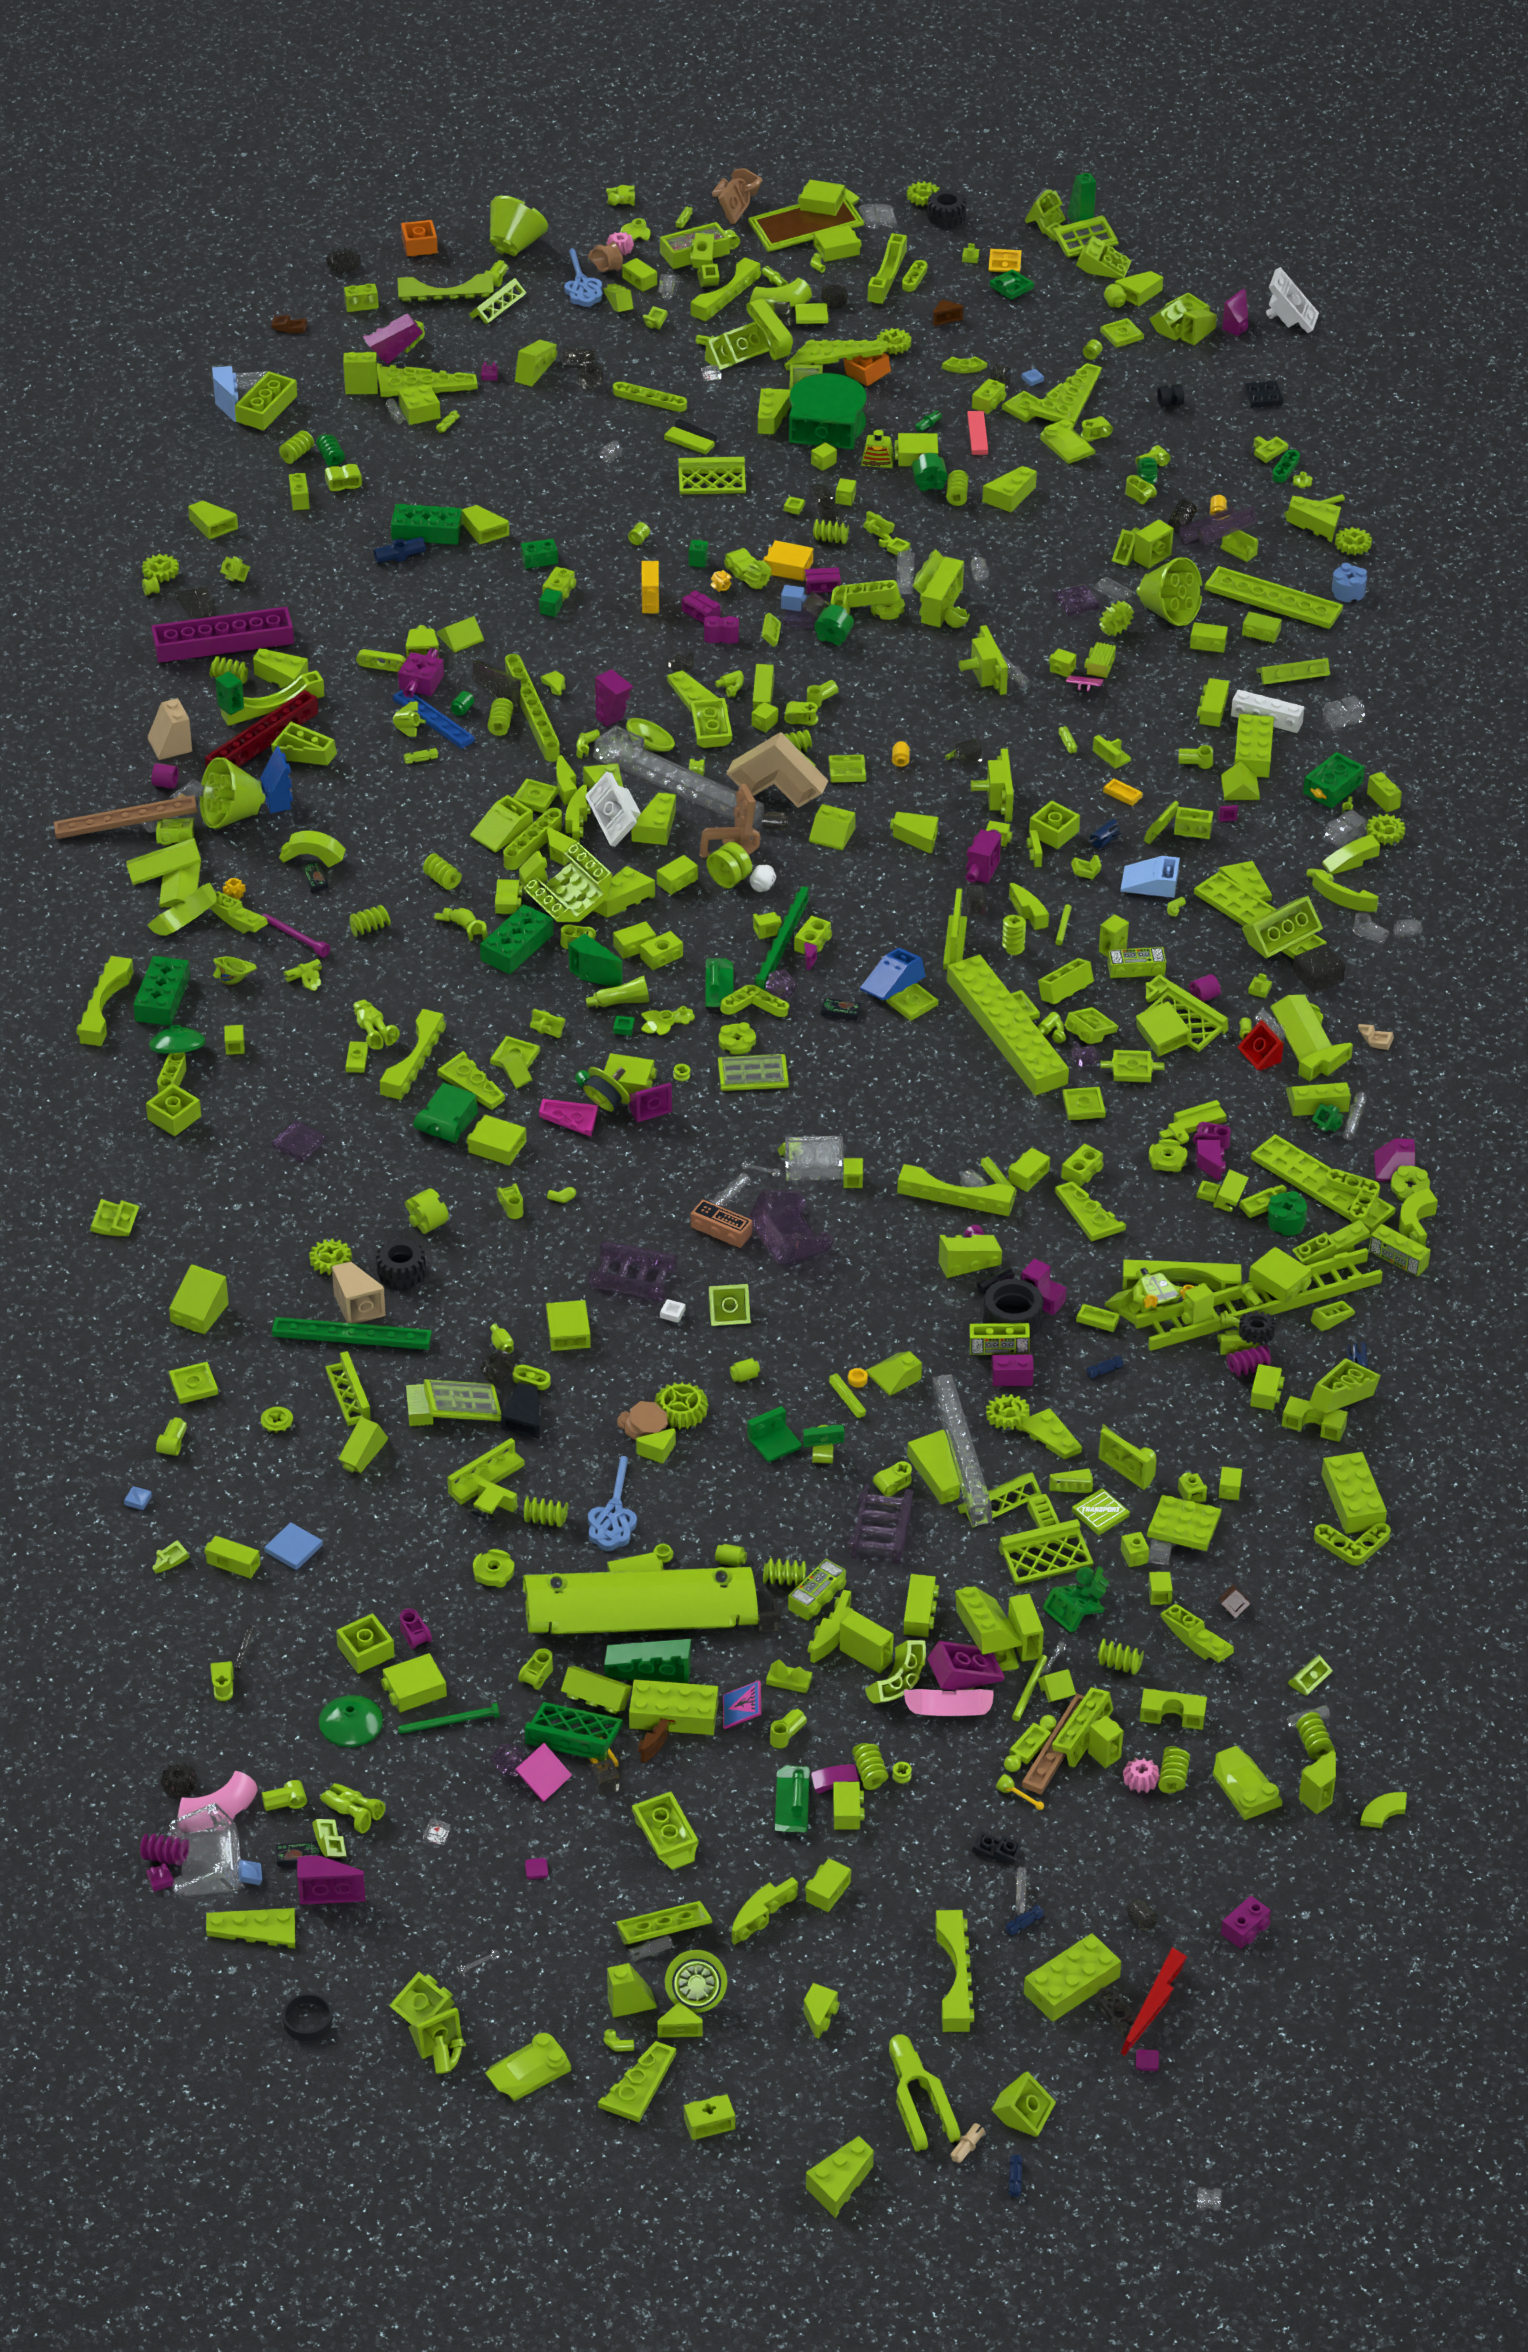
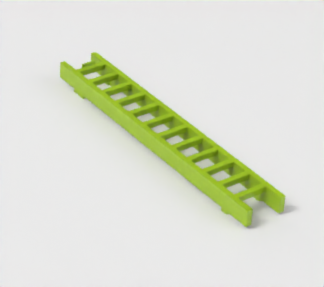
M1364 1248L1350 1253L1344 1252L1333 1255V1258L1306 1265V1267L1312 1270L1311 1278L1314 1279L1319 1288L1312 1290L1303 1289L1300 1291L1301 1293H1298L1294 1299H1290L1286 1304L1280 1300L1272 1301L1265 1290L1252 1282L1214 1292L1213 1306L1224 1303L1230 1313L1228 1315L1239 1320L1241 1316L1243 1317V1314L1246 1313L1248 1315L1250 1311L1252 1313L1258 1311L1260 1314L1262 1311L1265 1312V1315L1270 1314L1271 1316L1382 1282L1383 1272L1380 1269L1362 1275L1354 1265L1367 1261L1368 1250ZM1348 1267L1353 1276L1342 1280L1337 1270ZM1330 1272L1336 1283L1325 1285L1319 1275ZM1247 1284L1254 1286L1255 1292L1260 1293L1265 1303L1251 1307L1247 1299L1241 1296V1288ZM1242 1298L1247 1309L1236 1311L1230 1301ZM1182 1302L1166 1307L1159 1306L1156 1310L1135 1315L1136 1329L1153 1325L1159 1334L1149 1337L1148 1348L1150 1351L1234 1326L1231 1323H1228L1226 1326L1221 1324L1220 1317L1213 1308L1212 1319L1182 1327L1177 1319L1184 1311ZM1170 1319L1175 1328L1165 1333L1159 1322Z

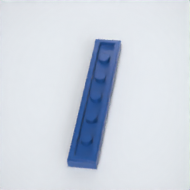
M403 690L393 695V701L402 707L410 702H418V711L414 712L419 714L420 719L426 720L428 726L462 749L475 741L473 735L414 694L412 698L406 697L403 694Z

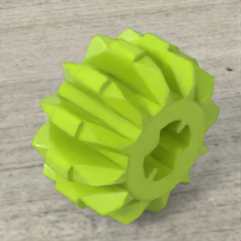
M754 560L746 568L744 581L753 589H762L770 581L769 577L772 575V568L764 561Z

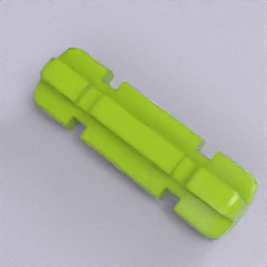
M687 206L684 208L676 221L675 226L682 229L693 213L692 207L689 208Z
M451 411L449 416L447 415L436 426L438 433H444L460 417L458 411Z
M1066 726L1060 727L1059 735L1062 737L1061 739L1068 752H1077V745L1069 729Z
M436 748L429 749V751L422 750L413 752V754H404L405 764L413 763V761L415 763L426 761L429 758H438Z

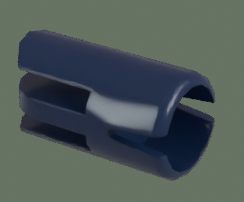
M1115 819L1109 820L1090 835V840L1096 838L1092 842L1094 847L1101 849L1122 834L1119 831V826L1115 825L1117 823Z
M1361 1342L1362 1354L1360 1353L1358 1343L1353 1344L1354 1354H1352L1350 1345H1347L1348 1360L1368 1369L1366 1343Z

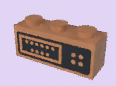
M702 1199L691 1212L692 1228L741 1248L752 1235L751 1219Z

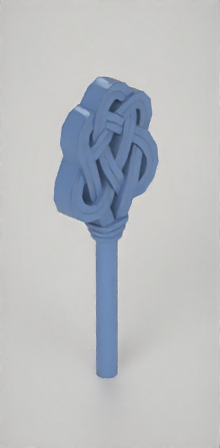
M572 248L569 250L576 277L575 281L565 283L564 291L570 296L571 303L590 307L602 300V282L596 278H587L582 273L576 251Z
M626 1456L620 1457L613 1498L607 1503L605 1508L596 1507L588 1513V1524L590 1526L589 1540L597 1544L604 1551H612L617 1547L629 1544L631 1539L630 1533L637 1525L636 1514L629 1509L623 1508L620 1500L628 1462Z

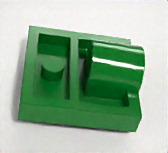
M1011 269L991 280L989 286L1012 300L1033 289L1034 282Z

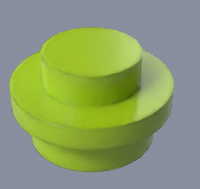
M659 1544L653 1550V1552H656L658 1560H662V1563H667L673 1558V1550L667 1544Z

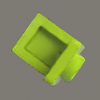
M653 306L649 314L643 315L642 318L647 327L660 330L668 312Z
M1094 855L1090 862L1074 858L1071 862L1074 874L1079 877L1093 880L1101 870V863L1097 855Z

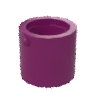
M156 763L152 770V785L174 789L178 782V766Z
M1212 974L1196 979L1189 984L1190 994L1202 1002L1213 999L1221 994L1220 984Z

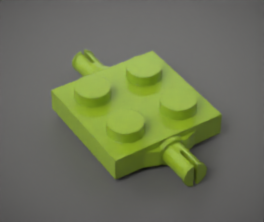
M1114 1050L1112 1061L1101 1060L1100 1068H1111L1113 1081L1151 1082L1153 1070L1164 1071V1062H1153L1151 1051Z

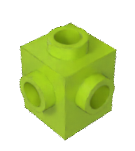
M226 556L221 565L220 572L225 574V578L234 582L237 579L244 582L250 566L243 564V560L233 556V559Z

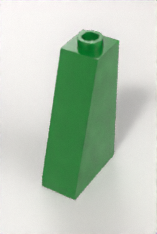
M1083 173L1075 177L1067 215L1073 223L1094 218L1096 180L1091 173Z

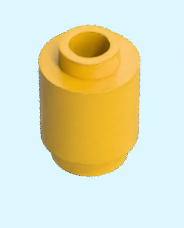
M1215 495L1210 499V514L1214 519H1222L1226 515L1227 500L1222 495Z
M899 741L892 748V762L898 767H903L909 763L910 748L907 743Z

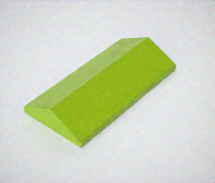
M192 838L128 860L126 865L132 884L135 885L202 861L196 840Z
M201 862L163 875L159 907H175L198 889Z
M1288 995L1271 1006V1010L1298 1062L1318 1050L1332 1046L1305 995Z
M701 1901L617 1921L616 1924L625 1945L712 1923V1918Z

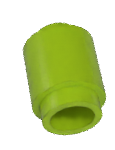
M753 1358L734 1363L733 1366L729 1367L734 1382H743L758 1377V1372H760L759 1364Z
M729 1544L718 1545L715 1560L720 1562V1564L741 1567L746 1562L747 1552H744V1547Z

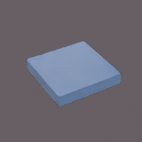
M290 1522L264 1549L267 1554L297 1570L323 1546V1541Z

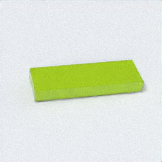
M676 427L670 428L664 434L665 440L705 455L715 446L714 441Z

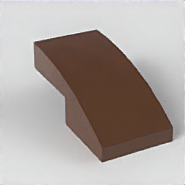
M289 315L274 316L271 327L282 332L305 333L308 322L306 318L291 320Z

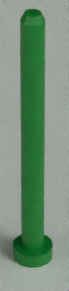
M492 1703L489 1708L400 1725L397 1728L398 1733L404 1734L492 1715L494 1718H498L500 1715L497 1703Z

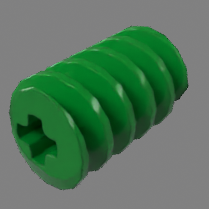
M322 434L317 438L316 445L327 466L333 467L344 461L345 454L335 436Z

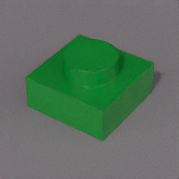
M616 1016L613 1034L632 1036L635 1018Z

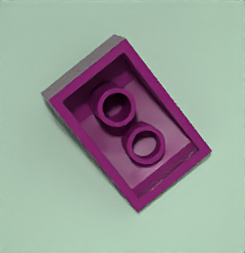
M938 1641L927 1658L941 1689L965 1690L1000 1682L1005 1678L994 1653L982 1655L978 1646Z
M307 1855L297 1857L300 1905L366 1901L364 1871L322 1856Z

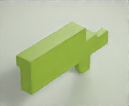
M1217 1100L1174 1113V1123L1168 1124V1129L1160 1131L1159 1136L1162 1140L1176 1137L1180 1144H1184L1189 1141L1188 1133L1197 1131L1196 1128L1200 1122L1220 1124L1226 1122L1227 1115Z

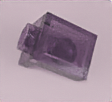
M1077 1041L1073 1042L1071 1057L1076 1061L1078 1067L1100 1063V1056L1094 1045L1080 1047Z

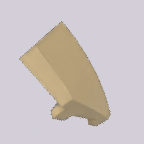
M1358 1025L1360 1033L1370 1047L1389 1050L1394 1039L1393 1032L1375 1031L1374 1025Z

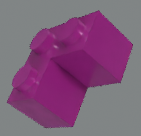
M1034 1258L1022 1271L1021 1280L1032 1283L1040 1290L1043 1296V1311L1054 1315L1066 1302L1067 1288L1051 1281V1266Z

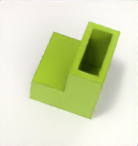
M1069 1669L1048 1674L1038 1679L1041 1692L1045 1691L1048 1703L1076 1695Z

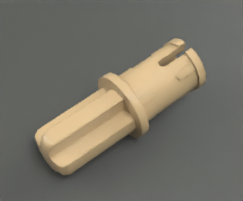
M974 2123L966 2135L960 2137L959 2144L950 2154L954 2162L961 2163L967 2154L975 2149V2144L985 2134L983 2127L976 2133L981 2125Z

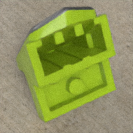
M1044 189L1034 200L1025 216L1026 224L1036 220L1042 234H1045V228L1054 221L1060 224L1066 220L1059 207L1063 203L1056 190Z

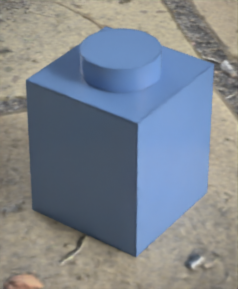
M784 585L781 594V609L801 611L803 605H806L807 595L804 594L805 588Z

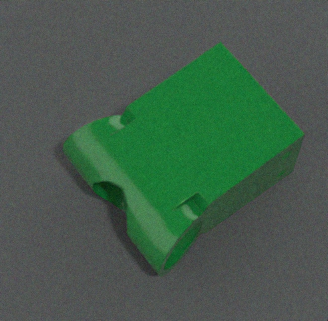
M443 1082L427 1104L426 1109L420 1111L413 1122L414 1129L456 1144L460 1134H462L478 1113L477 1095Z

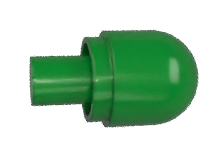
M580 1070L575 1075V1080L581 1088L590 1079L588 1072L585 1070Z

